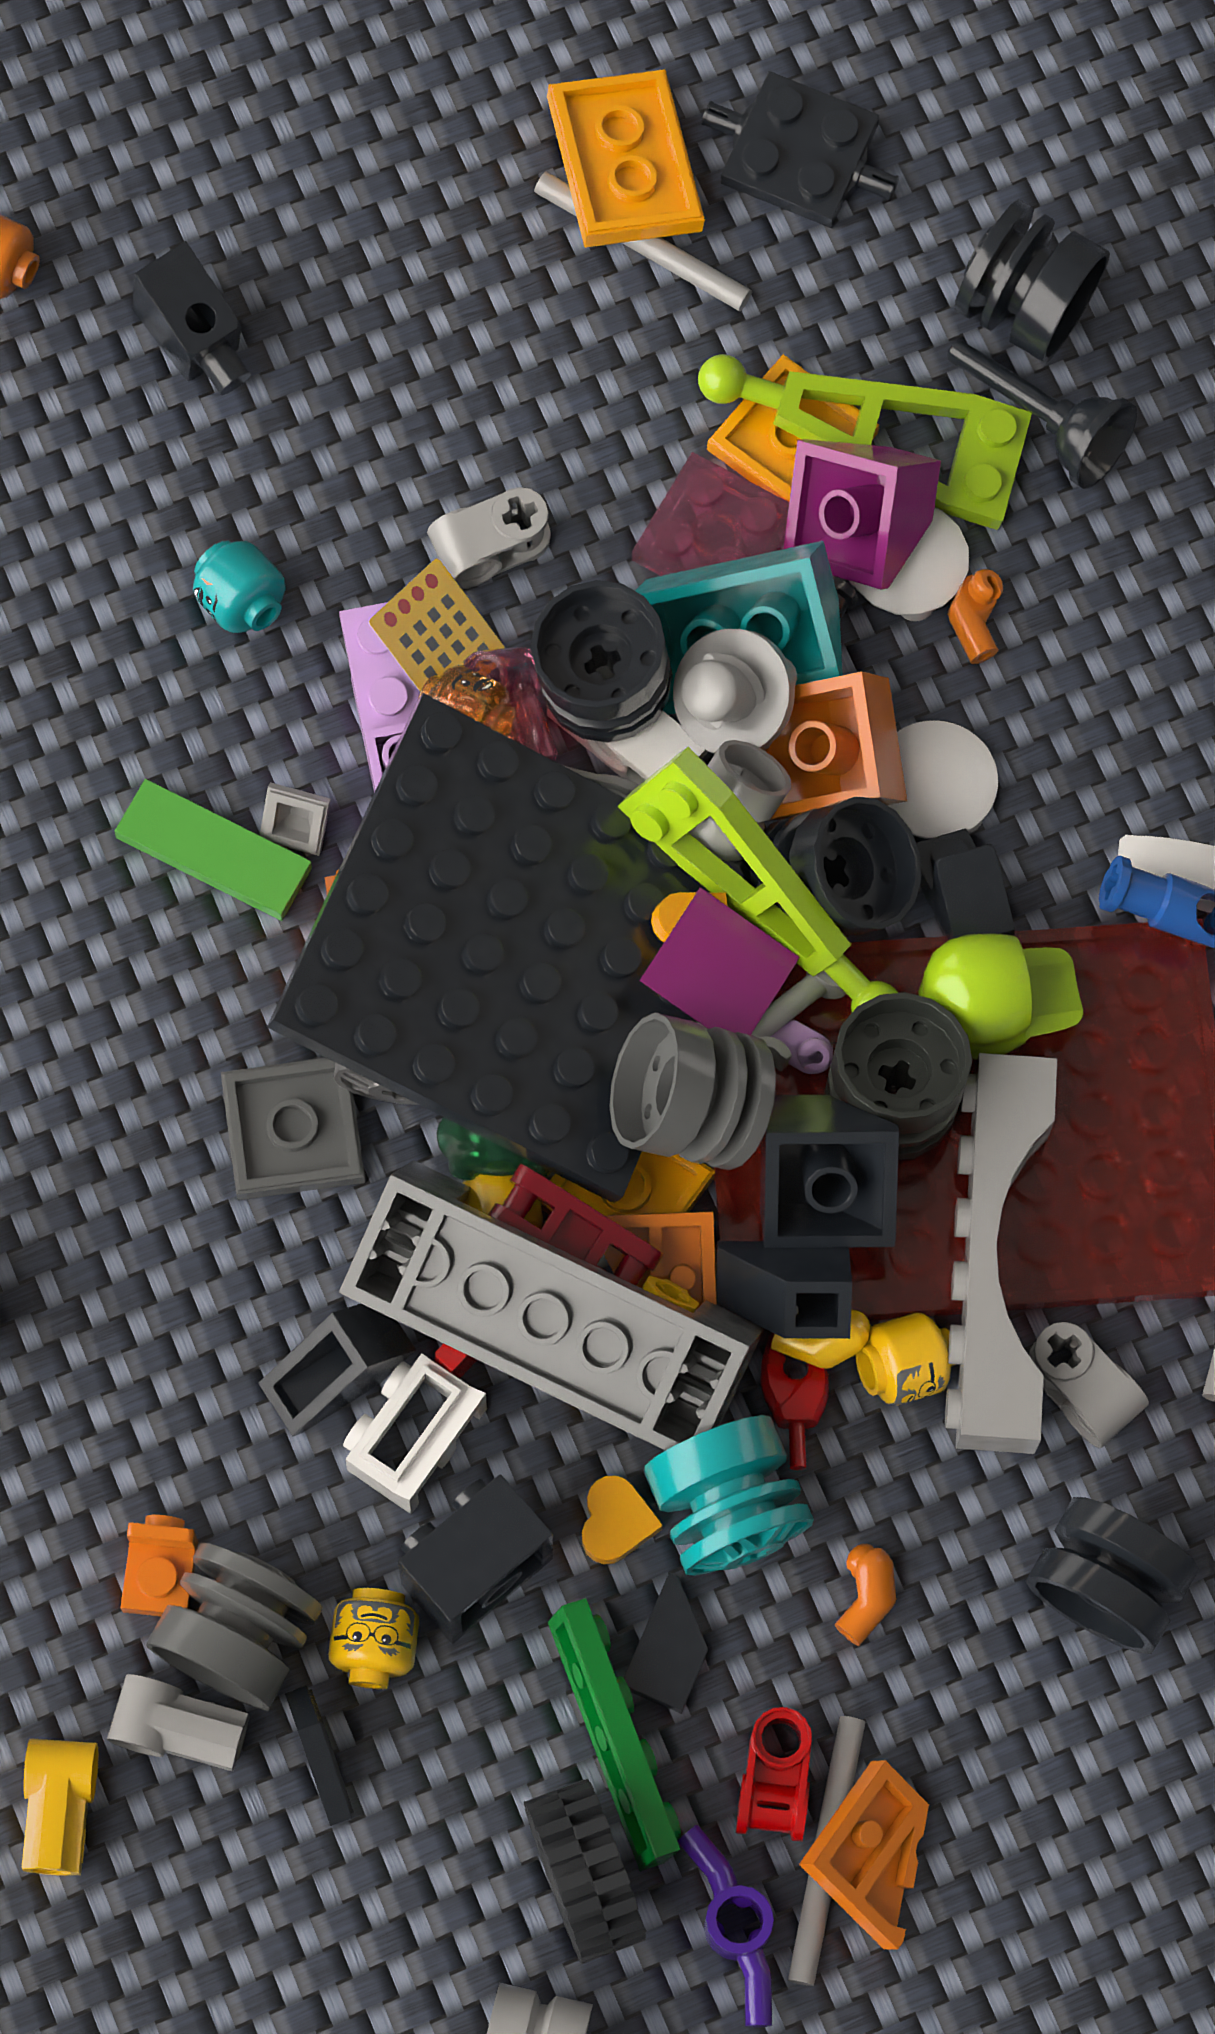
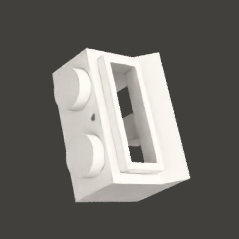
M422 1353L413 1366L402 1361L395 1368L381 1391V1394L389 1398L375 1419L367 1414L362 1415L349 1432L343 1444L345 1448L351 1451L345 1459L347 1471L411 1515L419 1505V1491L437 1466L442 1469L448 1463L456 1450V1439L471 1418L474 1416L480 1419L487 1410L486 1393L467 1385ZM425 1382L447 1397V1400L396 1471H393L371 1454L418 1388Z

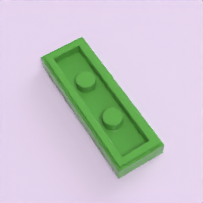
M144 779L115 829L116 839L280 921H283L312 870L310 860L147 779Z

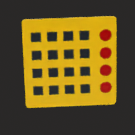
M437 558L369 619L371 628L420 693H425L448 706L455 702L480 678L473 676L472 673H478L482 676L506 653L504 645L453 579L443 563ZM468 669H471V670H472V671L469 672V673H464V671H466V670H468ZM461 674L463 677L455 683V689L453 690L452 682ZM468 680L470 685L464 686L461 684V681Z

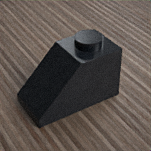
M360 1303L331 1313L258 1384L293 1437L303 1433L378 1386L402 1361H405L413 1354L416 1348L398 1321Z

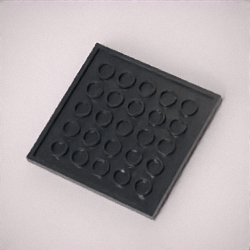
M423 693L415 703L267 1028L615 1204L623 1197L642 1152L620 1144L612 1129L610 1095L618 1055L629 1033L642 1018L648 1015L660 1013L696 1022L695 1019L640 981L664 944L653 931L651 924L652 913L655 907L670 894L697 892L700 887L708 893L711 892L679 867L655 842L649 841L637 833L632 826L630 818L617 807L625 799L624 797ZM722 860L750 884V866L746 861L739 860L733 862Z

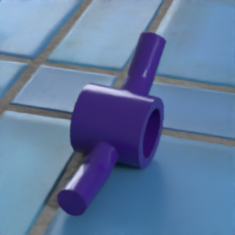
M695 1825L677 1842L708 1878L714 1894V1899L708 1906L704 1922L706 1940L712 1950L721 1957L739 1962L745 1978V2026L770 2027L772 2026V1977L763 1947L768 1942L773 1927L772 1907L766 1897L756 1889L738 1884L733 1868L703 1830L698 1825ZM731 1904H735L738 1908L743 1909L750 1907L759 1918L760 1928L750 1933L748 1942H731L724 1937L725 1929L716 1920L721 1909Z

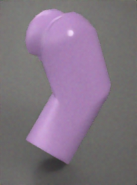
M791 1020L771 1036L781 1040L789 1048L792 1056L788 1064L804 1073H822L832 1063L833 1048L829 1040L796 1020Z

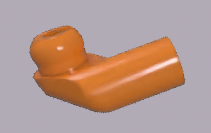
M981 569L974 575L967 576L961 583L948 610L949 621L971 664L982 663L993 657L999 650L986 625V621L997 599L1003 593V583L999 575L989 569Z
M870 1544L857 1545L848 1554L846 1567L851 1571L852 1576L856 1578L858 1598L835 1623L837 1630L857 1646L863 1643L894 1607L896 1602L893 1561L885 1550L874 1548Z

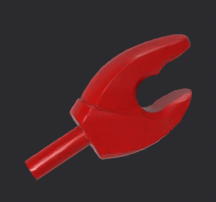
M771 1332L762 1357L761 1387L765 1401L773 1413L777 1426L781 1429H789L790 1469L804 1470L806 1469L805 1429L816 1427L825 1411L829 1397L827 1369L807 1363L806 1376L797 1380L789 1378L783 1370L786 1360L784 1354L771 1349L775 1333Z

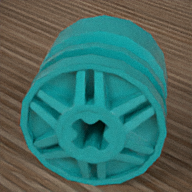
M770 1416L748 1417L715 1427L672 1446L654 1457L644 1466V1473L660 1511L674 1512L691 1509L693 1512L670 1531V1537L675 1545L695 1543L680 1555V1561L686 1575L696 1576L717 1570H730L748 1565L776 1552L786 1542L802 1534L813 1525L814 1519L807 1504L799 1503L786 1506L800 1495L801 1488L797 1480L784 1479L766 1482L764 1479L784 1464L787 1459V1454Z

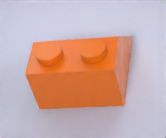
M857 672L795 685L794 705L789 721L781 734L765 750L785 768L791 779L790 791L775 814L768 821L781 820L791 815L803 813L811 809H819L831 803L852 797L874 798L886 805L907 802L889 678L866 672Z

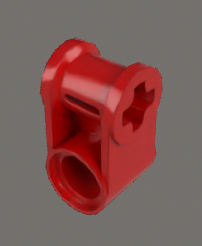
M787 1707L772 1708L764 1712L755 1722L749 1741L746 1773H743L736 1821L737 1834L746 1835L751 1828L789 1833L792 1841H803L810 1782L807 1781L812 1734L806 1718L796 1710ZM782 1723L795 1730L799 1738V1748L795 1754L787 1758H778L768 1753L762 1744V1733L767 1727ZM760 1804L767 1806L783 1807L788 1810L786 1811L771 1808H763L757 1805Z

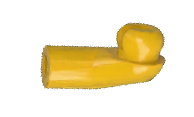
M851 1309L850 1339L783 1338L775 1334L771 1349L819 1368L829 1369L856 1355L863 1349L868 1342L871 1325L868 1318L862 1312Z

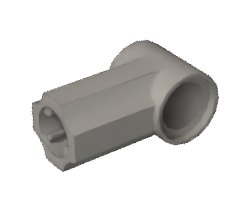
M127 1674L106 1740L114 1745L138 1753L156 1757H163L165 1753L233 1772L240 1757L250 1717L245 1712L217 1705L213 1702H205L184 1696L181 1689L170 1684L143 1676Z

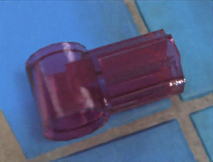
M524 647L473 652L467 657L461 672L463 676L461 681L468 680L470 685H462L466 696L474 699H469L472 703L484 707L490 728L551 760H556L558 753L538 697L541 685L535 671L531 650ZM468 669H471V670H472V671L469 672V673H464V671H466V670H468ZM472 673H478L481 677H475ZM481 679H490L489 681L493 683V687L488 690L478 691L481 687L476 692L473 690L474 684Z

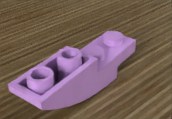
M388 602L339 611L351 672V682L374 793L415 703L420 698L417 687L369 625V619Z

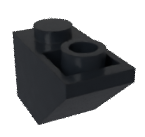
M717 1241L716 1304L783 1338L850 1339L852 1275L849 1247L764 1248L763 1241Z

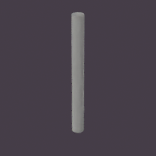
M547 171L544 172L538 180L534 192L577 217L569 184ZM661 237L622 242V244L738 311L745 307L751 296V289Z
M849 1716L839 1717L816 1839L853 1788L866 1723L864 1720ZM809 1874L788 1981L805 1986H814L831 1896Z

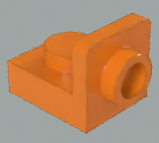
M147 1515L145 1517V1524L128 1523L127 1538L129 1540V1550L120 1607L123 1613L161 1617L167 1605L190 1609L191 1595L180 1585V1580L185 1572H195L196 1564L193 1562V1556L198 1549V1539L193 1529L184 1528L185 1521L183 1519L167 1515Z

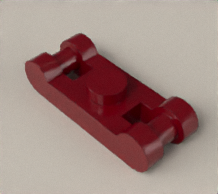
M522 1164L518 1166L510 1179L514 1186L503 1204L495 1203L488 1214L600 1269L602 1268L597 1266L609 1245L625 1255L613 1275L636 1286L646 1270L653 1272L663 1257L659 1250ZM536 1199L553 1209L541 1229L524 1219Z

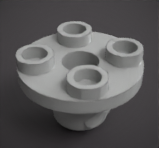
M722 629L709 633L689 648L678 666L673 686V701L678 720L687 735L696 744L709 752L716 753L725 741L731 740L748 742L765 751L784 730L791 716L797 681L796 668L789 659L785 658L781 650L772 641L759 633L744 629Z

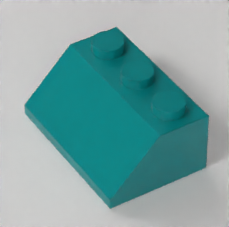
M824 541L649 578L635 590L645 596L660 617L673 673L669 702L663 709L668 715L676 713L673 701L674 679L685 653L702 637L722 629L749 630L759 633L772 641L781 650L785 658L789 659L796 668L797 681L795 685L843 676L839 599Z

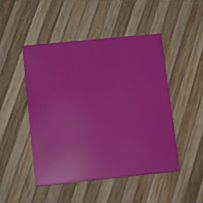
M700 887L640 981L707 1029L720 1027L734 1033L741 1032L751 1035L800 957Z

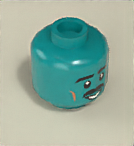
M221 541L206 550L199 558L194 570L193 592L196 600L221 628L231 633H242L251 629L260 631L270 626L277 619L281 612L280 603L286 590L285 580L282 573L257 546L248 541Z

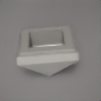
M270 782L267 789L260 836L280 846L319 856L322 851L331 799Z

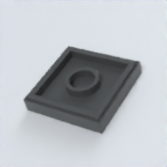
M328 1058L221 1072L237 1200L365 1183L354 1097L352 1092L342 1088L335 1081L334 1071L336 1062Z

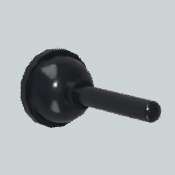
M962 340L954 342L948 350L947 358L951 363L1047 422L1046 429L1056 435L1055 448L1059 461L1069 471V480L1082 489L1092 487L1104 478L1125 450L1137 420V407L1124 398L1112 400L1108 397L1094 396L1080 400L1076 404L1068 399H1063L1059 402Z

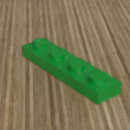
M586 1598L562 1605L548 1621V1625L639 1871L641 1872L664 1864L680 1850L677 1842L681 1838L679 1820L672 1805L667 1801L662 1802L654 1781V1777L657 1776L656 1759L647 1740L644 1738L639 1740L630 1717L634 1712L632 1694L625 1679L622 1676L616 1677L607 1655L611 1649L610 1637L603 1619L598 1614L592 1615Z

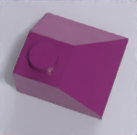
M810 439L797 440L783 549L824 541L833 576L880 590L888 589L933 521L941 460L886 446Z

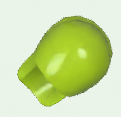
M996 933L969 934L948 940L933 952L918 990L919 996L933 999L955 1015L968 1035L972 1059H978L979 1053L1005 1055L1023 1045L1032 1036L1057 1032L1077 1025L1083 1015L1074 964L1068 952L1061 948L1047 947L1023 949L1019 939L1011 935Z

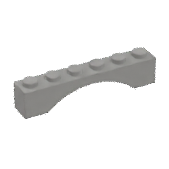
M979 1053L974 1074L969 1073L960 1101L961 1112H972L971 1136L960 1135L957 1173L969 1175L968 1198H957L954 1222V1236L966 1238L965 1262L954 1261L951 1283V1300L963 1301L962 1325L951 1324L948 1345V1364L960 1365L959 1388L947 1390L945 1406V1428L957 1429L956 1449L1034 1454L1041 1441L1044 1375L1023 1348L1008 1317L998 1278L997 1238L1001 1211L1007 1193L1028 1159L1048 1139L1054 1124L1057 1058Z

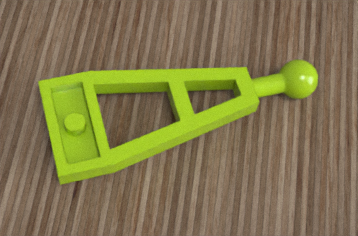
M725 354L709 358L702 365L698 375L700 390L710 401L718 404H727L740 397L777 409L773 424L800 439L871 445L881 409L964 419L947 485L938 481L935 508L942 510L947 515L998 530L1003 522L1032 415L1029 411L976 394L792 371L789 372L785 384L781 385L747 374L744 366L738 359ZM801 398L861 406L853 435L851 436L799 409Z
M689 746L632 790L617 806L630 818L632 826L638 834L649 841L655 842L679 867L711 893H726L727 906L799 956L797 964L814 977L824 970L852 999V1012L857 1006L879 995L898 993L893 986L886 982H870L843 954L851 946L850 942L737 796ZM711 816L763 883L754 888L688 832ZM778 902L786 913L778 908L775 903Z

